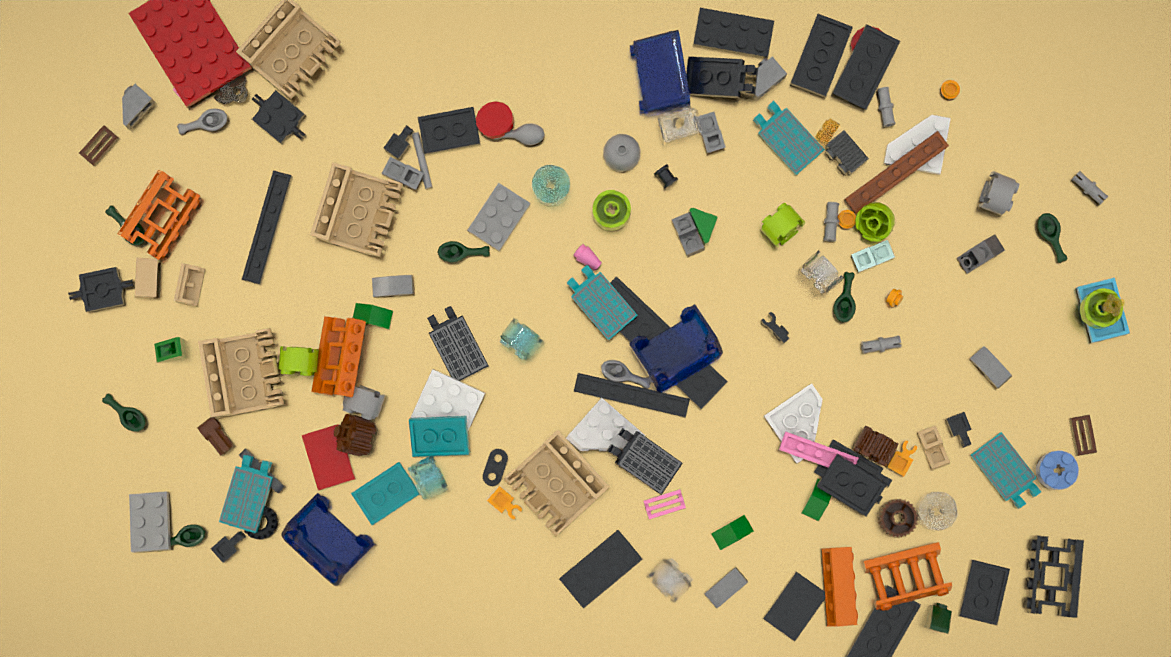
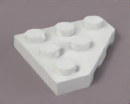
M931 115L887 145L884 164L891 165L936 131H939L944 140L947 141L951 118ZM945 150L925 163L917 171L940 175Z
M811 383L764 417L781 442L785 432L815 442L823 399ZM791 455L796 464L803 460L802 458Z
M601 398L566 439L580 451H588L589 449L607 451L611 444L619 449H624L628 443L627 440L618 435L622 428L633 435L636 431L642 435L644 434Z

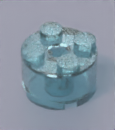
M545 165L539 168L532 179L533 194L540 203L546 206L561 204L570 193V179L567 172L563 168L554 165ZM548 182L556 183L554 189L547 188Z
M513 318L500 335L501 340L499 342L507 348H514L516 350L515 354L521 359H531L544 340H538L540 336L525 324L521 325L518 319Z
M433 455L412 464L408 468L411 477L418 483L415 486L423 500H428L449 490L440 468L435 464L436 460Z

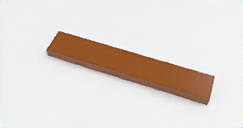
M936 131L845 198L846 202L854 213L857 214L865 205L874 202L949 147L939 131Z

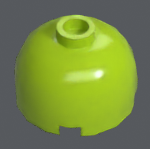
M872 202L865 205L857 213L855 219L856 228L860 230L865 239L879 242L893 231L895 216L887 205L880 202Z

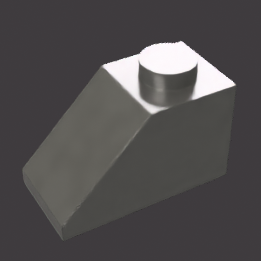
M773 56L770 59L764 58L758 64V76H756V91L754 95L756 101L786 78L787 73Z
M136 83L133 86L130 85L124 91L125 95L122 97L123 124L128 129L155 103Z

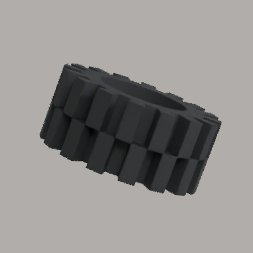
M265 505L263 515L267 519L265 528L258 530L257 533L244 530L245 534L259 540L273 535L278 523L274 510Z

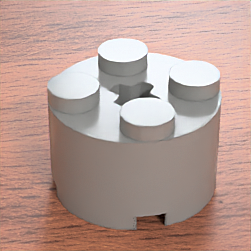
M993 171L989 175L992 177L991 181H986L982 189L979 201L983 203L979 204V207L1002 215L1006 211L1009 212L1013 206L1011 199L1013 194L1017 193L1020 184L1013 178Z
M361 385L359 387L355 386L353 397L344 396L342 406H344L343 411L351 414L358 412L361 413L362 418L368 420L375 419L380 414L386 395L381 394L379 396L380 392Z

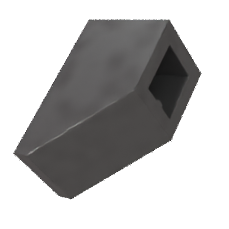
M994 234L957 257V259L968 274L1004 252L1005 249Z

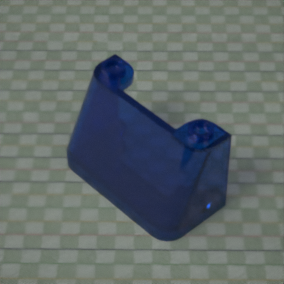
M679 30L633 41V45H629L631 57L635 56L642 94V100L639 101L640 112L644 111V117L689 110L691 104Z
M695 304L683 309L680 315L681 322L650 340L645 336H638L629 343L658 392L671 388L716 361L723 354L718 337Z
M317 493L286 524L281 536L291 548L334 586H338L375 544L368 535L359 534L356 536L329 512V500Z

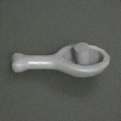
M216 108L206 110L198 120L186 124H178V132L182 135L187 131L197 128L216 131L226 124L227 114L223 110Z
M528 123L515 130L508 131L501 138H515L525 145H534L543 140L545 133L541 126Z
M608 360L601 365L603 375L613 382L631 381L642 385L646 389L650 388L651 378H643L632 374L627 366L620 361Z

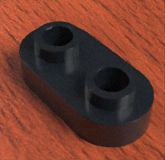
M494 449L489 454L483 472V481L488 486H497L502 480L508 462V455L504 450ZM496 455L502 456V460L500 462L495 461ZM490 473H494L496 475V478L494 480L489 479L488 476Z

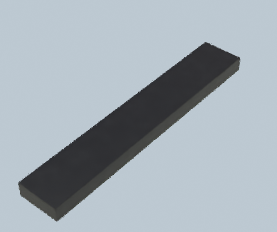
M273 170L241 279L243 281L261 285L292 175Z
M582 373L577 374L573 391L686 418L690 401L689 398L613 382Z

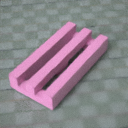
M681 490L643 501L649 519L686 508ZM678 495L677 499L651 507L648 505V503ZM677 502L681 504V506L651 514L652 510Z

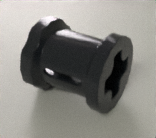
M668 164L654 173L664 184L665 189L678 181V178L674 177L668 169Z

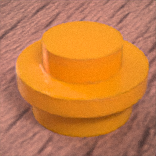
M947 80L941 86V94L947 99L956 98L960 92L959 84L953 80Z
M843 210L838 215L839 225L842 228L850 229L856 224V215L853 211Z
M893 289L890 292L886 302L890 303L891 307L898 306L903 299V295H901L902 290Z

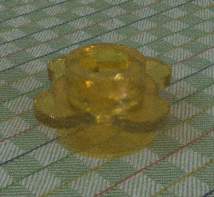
M1114 294L1107 295V300L1102 305V310L1104 312L1107 311L1114 317L1119 316L1121 307L1125 305L1124 300L1116 298Z

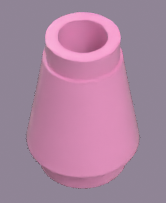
M582 244L573 254L576 257L575 260L588 265L594 271L602 263L588 245Z

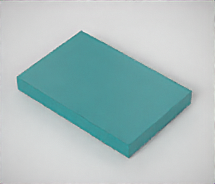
M467 416L409 419L412 457L470 454Z
M398 462L351 494L373 526L421 493L402 464Z

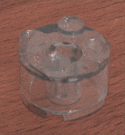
M818 250L801 265L803 267L801 272L809 280L813 278L816 281L814 286L821 294L824 292L828 294L844 277L842 275L837 276L839 274L838 270L824 255L819 257L821 252Z
M931 492L924 495L916 507L918 521L923 527L932 531L949 528L954 524L958 515L955 500L945 492ZM939 507L941 514L934 515L933 508Z
M672 558L669 560L663 559L647 577H652V584L666 598L669 595L673 597L670 601L675 603L691 587L693 579L686 572L682 573L678 569L679 565Z

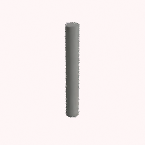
M419 132L412 133L420 170L424 173L422 177L425 189L432 188V183Z

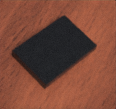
M474 107L418 117L424 155L481 145Z
M838 453L817 484L818 488L867 517L887 486V483Z
M971 560L959 616L997 625L1010 569Z
M796 571L763 619L795 642L825 600V591Z

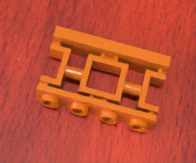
M159 169L117 233L132 244L137 236L152 245L147 253L158 260L161 257H165L169 250L167 248L171 241L174 242L179 235V228L187 223L189 219L188 214L200 202V195L187 188L183 196L171 189L169 186L174 178ZM161 186L170 192L165 202L155 197ZM177 197L186 202L181 212L171 207ZM158 203L172 212L163 228L149 220ZM140 219L149 224L144 235L134 229ZM156 229L165 234L160 245L150 239Z
M324 316L317 372L314 373L311 392L331 396L334 389L335 395L353 397L365 321L347 318L346 326L344 327L345 319Z

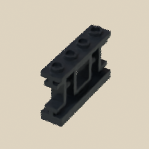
M1035 535L1034 539H1031L1030 550L1033 553L1028 563L1031 576L1027 579V589H1029V597L1025 599V609H1028L1027 613L1042 614V605L1060 606L1059 616L1077 618L1084 540L1065 539V548L1048 546V536ZM1042 542L1041 550L1052 551L1051 562L1040 561L1039 569L1040 546ZM1060 552H1071L1070 572L1069 564L1059 563ZM1046 566L1063 568L1061 587L1044 585ZM1038 581V589H1048V601L1037 600L1035 608ZM1068 587L1066 609V603L1055 602L1056 590L1067 591Z

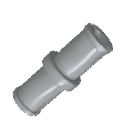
M889 87L878 88L877 92L880 102L878 107L882 113L883 126H893L896 122L893 114L894 104L891 103Z
M1081 171L1072 178L1084 190V193L1086 195L1089 194L1099 205L1104 201L1098 195L1104 200L1108 198V195L1096 186L1097 183L1095 181L1092 182Z
M837 202L827 203L826 219H824V224H826L824 241H836L837 225H839V203Z
M897 335L889 338L878 337L877 340L862 341L861 345L863 346H861L863 354L875 351L885 352V350L892 348H901V338Z

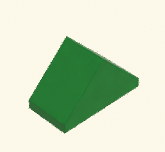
M692 207L688 212L693 219L704 246L709 243L718 216Z
M356 303L353 318L365 321V325L390 329L393 310L371 304Z
M175 337L154 344L157 362L187 358L185 342L181 337Z
M817 478L801 513L819 522L830 502L831 495L817 487L820 481Z
M743 515L714 531L711 535L719 549L722 550L751 534L754 530L746 516Z

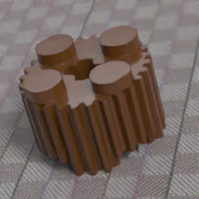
M346 414L343 421H341V425L336 426L334 429V436L337 439V451L355 456L370 453V450H372V445L370 444L373 437L372 434L376 432L375 423L359 416Z
M865 425L853 450L868 457L871 461L886 467L899 444L886 435L873 431L872 428Z
M893 499L883 504L882 508H880L881 511L878 512L880 515L877 516L878 526L881 527V530L883 529V533L890 535V537L901 538L910 535V532H914L913 529H916L915 525H918V519L916 518L918 515H916L917 511L914 510L915 507H912L913 504H909L910 502L905 499ZM899 513L902 521L896 523L894 515Z

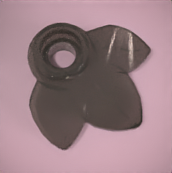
M242 74L219 88L220 91L214 96V99L221 104H229L233 101L236 103L244 102L248 97V90L245 87V75Z

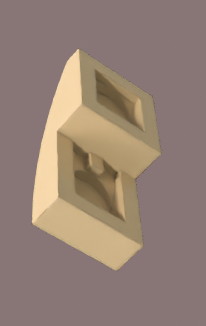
M936 425L919 431L918 435L931 470L949 465L950 460Z

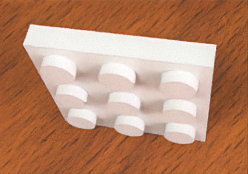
M432 369L411 418L467 416L469 431L485 392Z

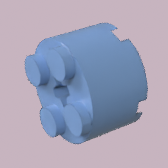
M1053 451L1045 454L1036 466L1038 481L1050 490H1061L1070 487L1076 482L1079 473L1077 461L1072 454L1065 451ZM1060 468L1061 472L1054 473V469Z

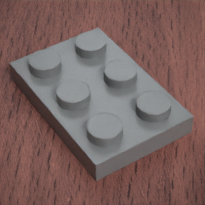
M498 183L467 231L500 252L531 203Z
M169 492L129 494L131 552L171 550Z

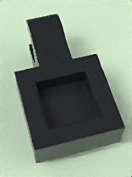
M406 125L401 134L398 136L394 133L383 148L400 160L410 146V143L406 140L412 135L414 130Z
M770 312L769 316H771L772 321L766 322L763 318L761 322L769 328L770 332L783 345L789 340L787 336L789 332L784 326L781 325L779 327L776 324V316Z
M965 412L946 418L952 436H959L962 448L970 446L971 441L967 432L972 429Z
M242 531L237 532L231 539L224 536L211 550L222 563H225L239 551L236 545L246 536Z

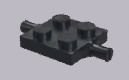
M277 90L266 100L262 99L258 94L254 95L256 98L253 97L252 101L260 106L258 112L252 118L255 123L281 144L292 134L300 140L304 139L303 137L306 134L298 126L306 115Z
M117 267L79 274V291L68 292L70 300L81 298L87 313L125 305L123 289L134 287L133 279L121 281Z

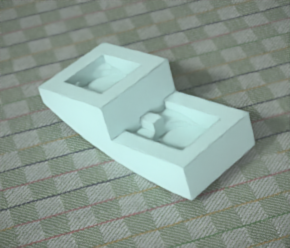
M888 240L852 254L858 272L896 258Z

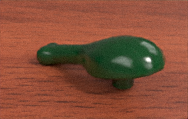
M110 205L105 210V213L117 221L121 228L126 219L116 211L113 205ZM137 223L134 229L144 235V228L141 224ZM137 236L132 245L139 246L145 240Z
M1043 213L1038 219L1039 233L1052 244L1057 256V262L1067 261L1068 257L1064 254L1059 242L1061 233L1060 223L1054 215Z
M449 241L439 246L437 253L443 261L455 263L467 256L482 255L488 257L490 255V247L468 248L457 241Z
M853 272L844 273V289L834 303V315L842 323L850 321L856 311V304L851 295L852 281L855 277Z
M110 393L102 398L104 404H108L118 413L124 428L132 432H139L144 429L146 424L145 417L138 409L121 406L113 399Z
M196 524L186 525L175 537L170 538L171 546L194 547L205 538V530L202 526Z

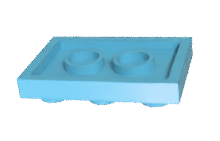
M1115 278L1077 287L1080 303L1087 294L1100 288L1111 289L1120 298ZM1102 305L1098 306L1100 312L1105 311V309L1102 308ZM1124 309L1121 318L1107 328L1095 329L1087 325L1091 343L1130 333Z

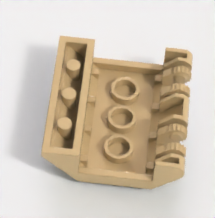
M281 0L236 52L279 91L292 99L296 94L293 88L298 91L301 89L300 85L296 82L300 77L303 81L307 82L309 78L305 74L312 76L322 65L318 59L323 63L326 60L321 52L325 49L327 52L332 53L334 49L330 45L337 48L341 41L306 14L295 1Z
M333 162L310 236L337 246L380 257L382 248L376 245L384 246V241L376 239L377 233L387 235L388 230L382 227H390L394 212L387 209L395 210L396 207L393 203H387L388 197L399 198L400 194L393 191L401 192L403 184L391 179L384 180L354 171L351 167Z
M271 328L256 330L255 333L229 338H213L198 341L211 417L237 415L284 405L283 396L275 397V395L282 394V389H271V384L280 382V377L272 378L279 375L276 358L269 359L276 356L275 351L265 352L264 349L265 346L274 344L273 339L265 340L272 337Z
M559 430L555 431L534 453L504 478L508 485L515 480L517 481L511 487L513 490L518 489L521 484L527 487L519 497L523 499L528 494L530 495L524 502L534 514L540 509L543 510L537 516L539 519L545 517L548 512L553 516L545 526L549 528L554 523L556 524L550 530L555 537L610 488Z

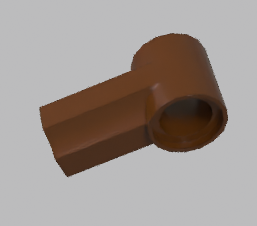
M215 417L208 418L197 427L199 432L207 441L209 440L220 456L234 447Z

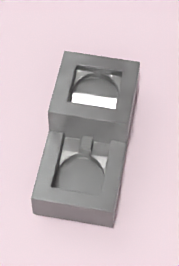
M715 112L697 116L696 121L707 153L726 148Z
M392 157L389 158L381 173L413 190H416L424 175L423 172Z
M689 212L672 219L687 257L705 250Z
M413 275L372 278L373 297L414 294Z
M985 346L970 358L971 362L984 373L985 377L997 389L1012 377L1010 372Z
M735 567L710 588L705 595L718 608L749 581Z

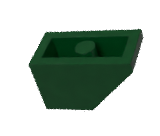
M936 603V606L930 605L924 627L948 634L952 611L947 610L948 606Z

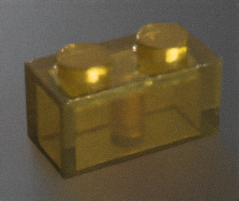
M831 118L824 122L822 125L824 126L823 130H819L816 134V140L825 146L840 126L839 123Z

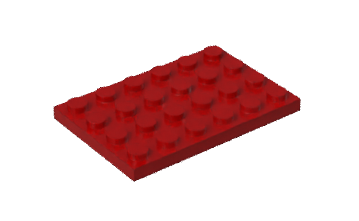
M149 0L128 13L187 108L252 68L236 52L239 47L210 0Z

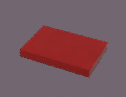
M339 424L302 435L318 491L355 480L348 454L337 451V439L334 436V429Z

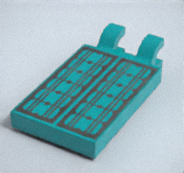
M772 101L767 109L773 116L766 121L759 113L753 121L761 128L758 135L786 166L797 175L825 149L787 108L782 111L777 103Z
M586 265L581 269V272L588 279L579 285L572 277L567 281V285L575 292L571 298L609 341L638 315L601 272L595 275L591 268Z
M1002 432L970 455L1006 502L1011 499L1018 509L1026 504L1021 496H1019L1025 490H1028L1032 497H1036L1041 493V490L1032 482L1037 477Z
M244 455L242 466H235L219 522L257 533L274 478L269 476L272 462L262 460L260 470L251 468L254 457Z

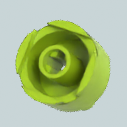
M606 190L597 196L593 203V218L599 227L603 230L615 231L624 227L629 221L631 205L629 199L624 194L616 190ZM612 206L613 209H617L615 214L607 213L609 207Z
M786 203L781 204L777 208L778 212L773 216L768 215L762 221V232L777 248L779 243L784 245L799 232L797 230L799 225L801 227L805 225V221L791 205Z
M1100 288L1087 294L1080 305L1082 321L1095 329H1104L1115 324L1123 313L1122 301L1113 290L1107 288ZM1102 305V308L1105 309V311L1100 312L1098 306Z
M280 346L278 369L281 370V374H295V371H300V375L312 376L314 372H317L319 349H314L312 352V348L291 346L286 349V346Z

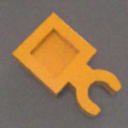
M907 440L902 444V452L896 450L887 465V468L902 477L905 476L913 462V459L909 458L910 454L915 453L917 450L916 445L911 451L907 450Z
M500 486L487 500L501 513L506 509L509 517L514 520L516 517L512 515V510L516 508L520 512L522 511L519 505L511 504L514 498Z

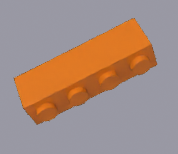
M852 547L822 549L827 627L857 625V594L854 586L855 573L853 571L854 555Z

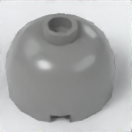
M617 134L606 142L603 148V157L610 169L616 172L630 171L638 164L641 157V149L639 143L632 136Z

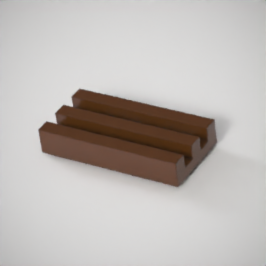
M103 125L79 154L95 166L119 137ZM106 131L107 134L103 137V139L95 146V148H94V149L88 154V156H87V155H86L87 151L95 144V142H96V141L102 136V134ZM112 136V138L109 140V142L102 148V150H101V151L94 157V159L92 160L91 158H92V157L97 153V151L104 145V143Z
M1090 415L1070 418L1077 456L1097 453ZM1084 419H1086L1091 450H1088L1087 440L1083 425ZM1076 421H1078L1079 423V429L1084 451H1081Z

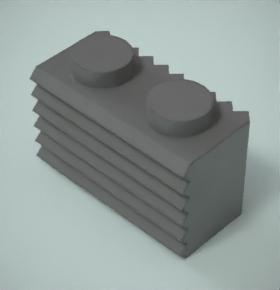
M845 130L825 146L827 149L825 151L832 160L835 158L838 161V167L844 174L848 173L851 175L869 159Z

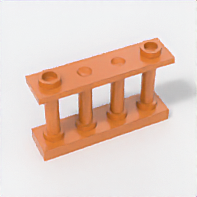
M939 542L864 561L863 568L865 574H873L880 598L875 603L876 610L886 611L897 604L933 595L944 596L949 594V591L952 589V583L944 584L937 562V557L941 552ZM924 558L930 562L937 585L926 589L918 566L919 560ZM908 563L911 566L918 591L906 593L899 570L901 564ZM889 568L892 570L899 593L898 596L887 597L880 574L881 569Z

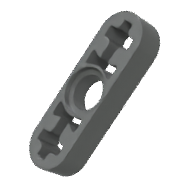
M245 448L239 456L242 459L244 455L253 456L251 468L260 470L261 462ZM269 471V476L274 477L271 488L279 494L285 485Z

